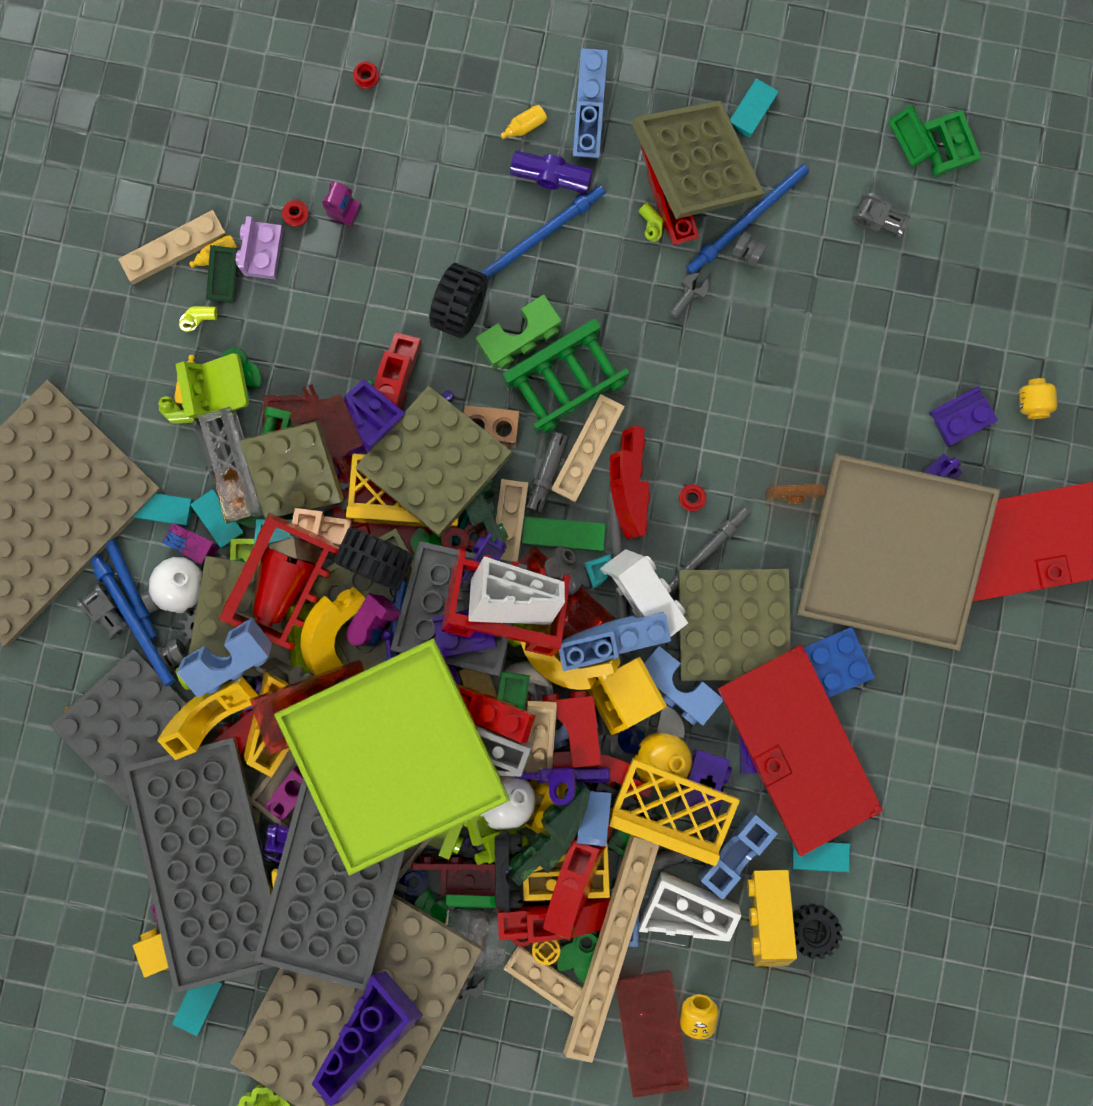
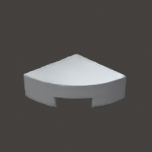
M668 706L662 709L656 732L673 734L684 738V724L679 714Z

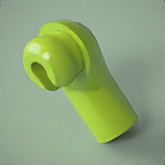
M647 202L638 212L647 221L644 233L646 239L655 242L663 234L664 220Z
M165 396L158 401L160 413L172 424L192 423L194 420H197L196 418L186 417L185 411L181 410L171 397Z

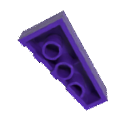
M386 971L371 976L367 983L368 987L354 1006L355 1010L348 1023L343 1026L339 1033V1039L334 1048L328 1053L312 1082L314 1088L329 1106H334L344 1101L423 1016L422 1012Z

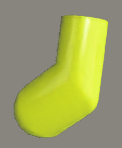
M190 307L180 318L179 327L184 332H190L203 320H217V307Z

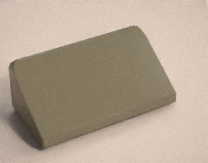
M294 537L269 544V548L312 563H316L322 551L321 547Z

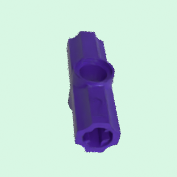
M518 150L513 154L510 175L536 181L543 188L557 190L560 187L587 194L593 173L592 169L568 164L563 158L556 155L546 154L541 157Z

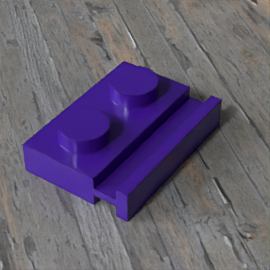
M979 386L929 412V415L936 422L935 425L947 447L998 421L987 399L982 396Z
M469 609L455 613L469 616ZM444 615L432 617L436 641L444 659L497 647L496 636L475 631L468 638L441 632Z

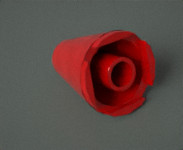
M266 547L260 560L252 613L257 616L256 622L268 627H272L273 623L280 624L303 590L315 564L290 557Z

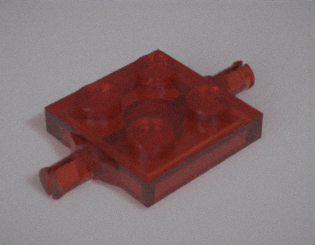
M313 384L308 385L312 396H310L305 386L301 389L309 404L303 409L289 414L294 426L320 420L332 461L335 462L340 473L339 475H344L341 463L346 473L351 471L344 456L350 450L363 445L341 393L328 399H319Z

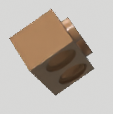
M465 405L464 414L475 423H482L485 426L484 430L509 450L510 448H517L520 423L519 411ZM503 425L509 426L512 429L511 433L506 437H501L497 434L498 428Z

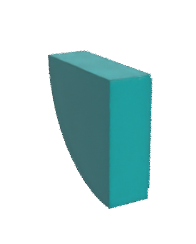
M610 554L584 563L593 589L601 586L609 576L608 574L604 575L600 568L611 560Z

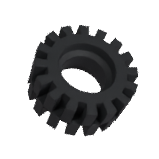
M810 904V906H800L801 910L793 912L796 949L810 959L818 957L821 960L825 959L824 955H833L832 950L834 948L838 950L840 947L838 941H842L843 937L840 934L842 926L838 923V918L822 905ZM811 921H820L825 927L824 937L817 942L807 940L804 934L806 925Z

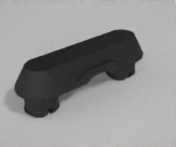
M508 830L495 836V907L506 913H509L510 908H521L523 906V892L520 889L510 890L506 874L509 868L510 852H521L523 850V838L520 834H509Z

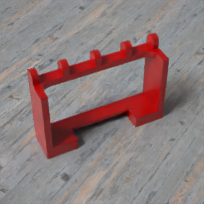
M268 513L243 570L221 611L219 620L236 627L249 620V618L235 612L275 528L282 529L323 548L283 632L281 633L256 622L271 642L293 650L296 644L287 640L293 624L303 628L305 620L297 616L306 599L314 603L317 602L319 597L309 591L318 574L329 577L331 572L323 568L322 565L328 552L337 554L339 547L331 544L329 539Z
M460 548L457 561L452 567L441 632L470 638L477 631L525 642V651L551 657L561 649L570 575L564 574L561 581L565 585V603L551 623L550 635L501 623L468 621L469 616L455 612L463 569L476 571L480 562L465 559L466 550ZM484 555V557L491 558L490 555ZM512 561L511 565L518 567L519 563ZM539 568L538 574L545 576L546 569Z

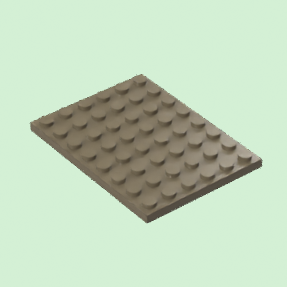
M48 379L0 426V644L3 647H9L90 565L92 558L100 554L106 548L107 543L116 538L135 519L134 516L156 494L162 491L132 459Z
M393 894L372 975L386 971L422 1012L423 1016L344 1101L334 1106L402 1105L484 947L396 894ZM280 968L230 1063L295 1106H329L314 1088L312 1082L328 1053L334 1048L339 1039V1033L343 1026L348 1023L353 1014L354 1006L358 999L363 996L365 991Z

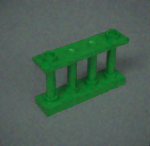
M595 318L502 374L503 381L508 389L513 386L519 388L539 419L538 422L533 424L536 434L541 431L547 433L553 430L558 425L557 421L596 399L600 394L602 395L610 389L615 392L627 384L625 380L629 376L628 369L626 368L617 373L597 341L601 327ZM583 344L585 347H589L608 378L596 387H594L574 355L575 349ZM560 358L562 361H566L585 391L584 394L572 401L551 369L552 363ZM537 372L544 376L562 405L561 408L549 415L528 383L530 380L528 377Z

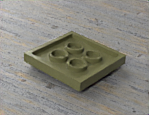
M320 420L240 440L265 519L268 513L282 516L294 513L295 508L309 510L340 503L344 500Z

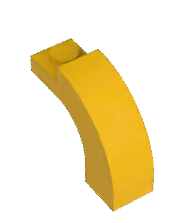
M354 587L341 592L333 602L326 596L321 598L312 608L303 625L301 633L302 656L310 672L314 674L324 688L347 671L336 655L334 643L340 627L358 612L366 599Z
M535 624L527 626L525 629L550 635L551 625ZM521 642L527 659L543 677L569 689H591L597 678L606 679L613 676L621 663L620 658L563 671L559 651L552 657L525 651L526 643Z
M242 676L234 681H226L214 693L208 694L207 692L198 698L195 696L170 720L157 741L174 760L195 753L204 737L217 723L237 711L256 704L259 695Z

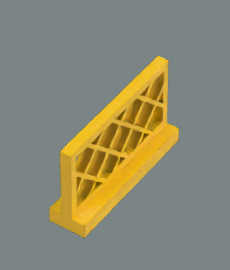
M352 454L349 500L346 512L347 520L362 523L426 527L400 504L396 503L394 506L386 505L380 498L385 492L381 490L376 494L367 484L370 480L368 478L363 479L357 472L356 466L358 461H361L366 455ZM358 477L361 483L356 486V481ZM365 485L374 497L366 504L355 503V493ZM376 500H378L381 505H377V504H373V503H374ZM458 518L449 528H458Z
M632 758L614 806L610 809L609 826L716 866L720 858V848L740 800L737 797ZM636 768L648 771L652 781L636 787L632 779ZM652 773L661 777L655 779ZM667 779L674 781L678 791L662 797L657 784ZM630 783H631L632 786H633V789L627 791L628 788H629V785H630ZM679 783L687 787L681 789ZM655 786L660 799L644 805L639 792ZM694 789L701 791L705 801L689 807L684 794ZM636 793L641 807L633 811L622 809L621 805L624 798ZM706 794L714 797L708 799ZM681 795L686 809L670 815L665 802ZM721 799L729 802L730 805L727 813L715 817L710 804ZM663 804L668 817L659 821L651 820L646 810ZM707 806L713 819L697 825L692 812ZM644 812L646 817L638 814ZM689 814L694 827L686 831L676 829L673 820ZM723 821V823H722V825H721V827H720L719 824H718V822ZM670 822L672 827L667 826L665 824ZM715 824L718 830L715 842L712 843L704 840L700 830ZM697 832L698 837L691 834Z

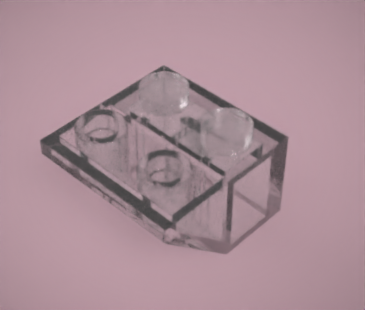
M448 907L445 924L484 947L472 971L503 969L508 940H499L497 909Z

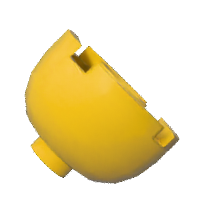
M657 732L648 735L639 744L641 748L638 755H635V759L684 778L688 777L692 768L691 751L687 744L673 734ZM636 768L638 776L644 783L652 781L648 771ZM652 773L655 779L661 777ZM669 779L657 784L660 789L677 787L675 782Z

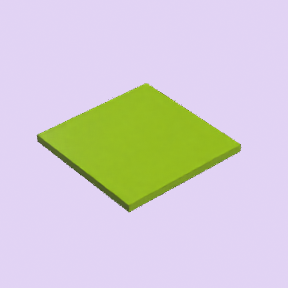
M435 638L274 714L349 876L510 801V797Z

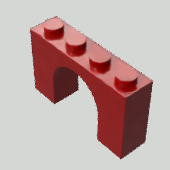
M587 691L570 692L571 698L559 699V694L542 695L543 701L541 702L557 703L556 718L564 724L569 734L572 768L601 765L594 696H588ZM527 697V703H526V710H525V711H527V704H528V701H531V697Z

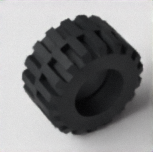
M456 262L451 264L443 274L435 291L429 314L430 326L460 339L464 338L471 331L481 310L487 290L486 274Z
M355 528L347 529L334 558L337 565L391 589H400L413 560L412 555L404 549Z

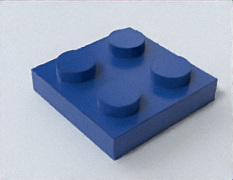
M852 627L804 647L828 698L875 678Z

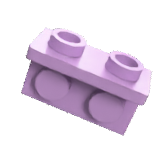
M246 216L245 224H242L240 229L241 250H238L236 254V265L244 276L276 280L284 231L282 225L255 222L253 217Z

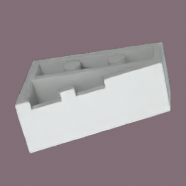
M625 549L602 566L600 570L604 575L612 576L618 585L616 591L620 596L624 594L633 608L631 611L637 618L664 612L667 616L670 637L688 624L683 616L686 613L684 608L677 600L674 601L670 596L671 588L663 578L659 579L655 573L657 567L651 558Z
M483 557L471 578L468 621L551 625L565 603L564 582Z
M661 870L639 919V932L648 933V931L664 932L666 935L675 936V934L692 935L693 938L730 941L741 918V912L738 904L725 898L722 900L714 893Z

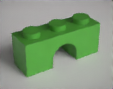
M544 294L521 308L522 317L527 323V328L523 333L516 336L509 335L497 323L475 337L478 347L494 371L499 367L501 369L507 368L515 361L514 358L518 355L531 353L537 348V343L544 339L549 341L560 333L562 321Z

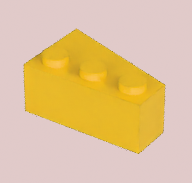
M266 672L263 675L259 698L256 703L244 752V759L247 765L272 778L290 749L274 714L311 696L292 687L289 683L270 672Z
M607 845L591 883L593 886L588 898H610ZM568 850L525 866V870H523L524 901L551 900Z
M788 870L754 871L751 879H747L748 897L752 898L749 920L750 925L753 926L752 953L754 956V967L788 966L797 959Z

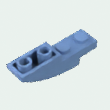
M581 48L573 157L599 158L608 50Z
M664 612L639 618L633 615L592 627L562 640L561 649L559 650L562 670L567 671L619 658L618 654L670 642L667 616Z

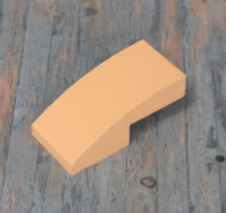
M295 508L292 519L293 524L331 540V544L340 547L347 529L352 528L351 520L325 517L322 511Z

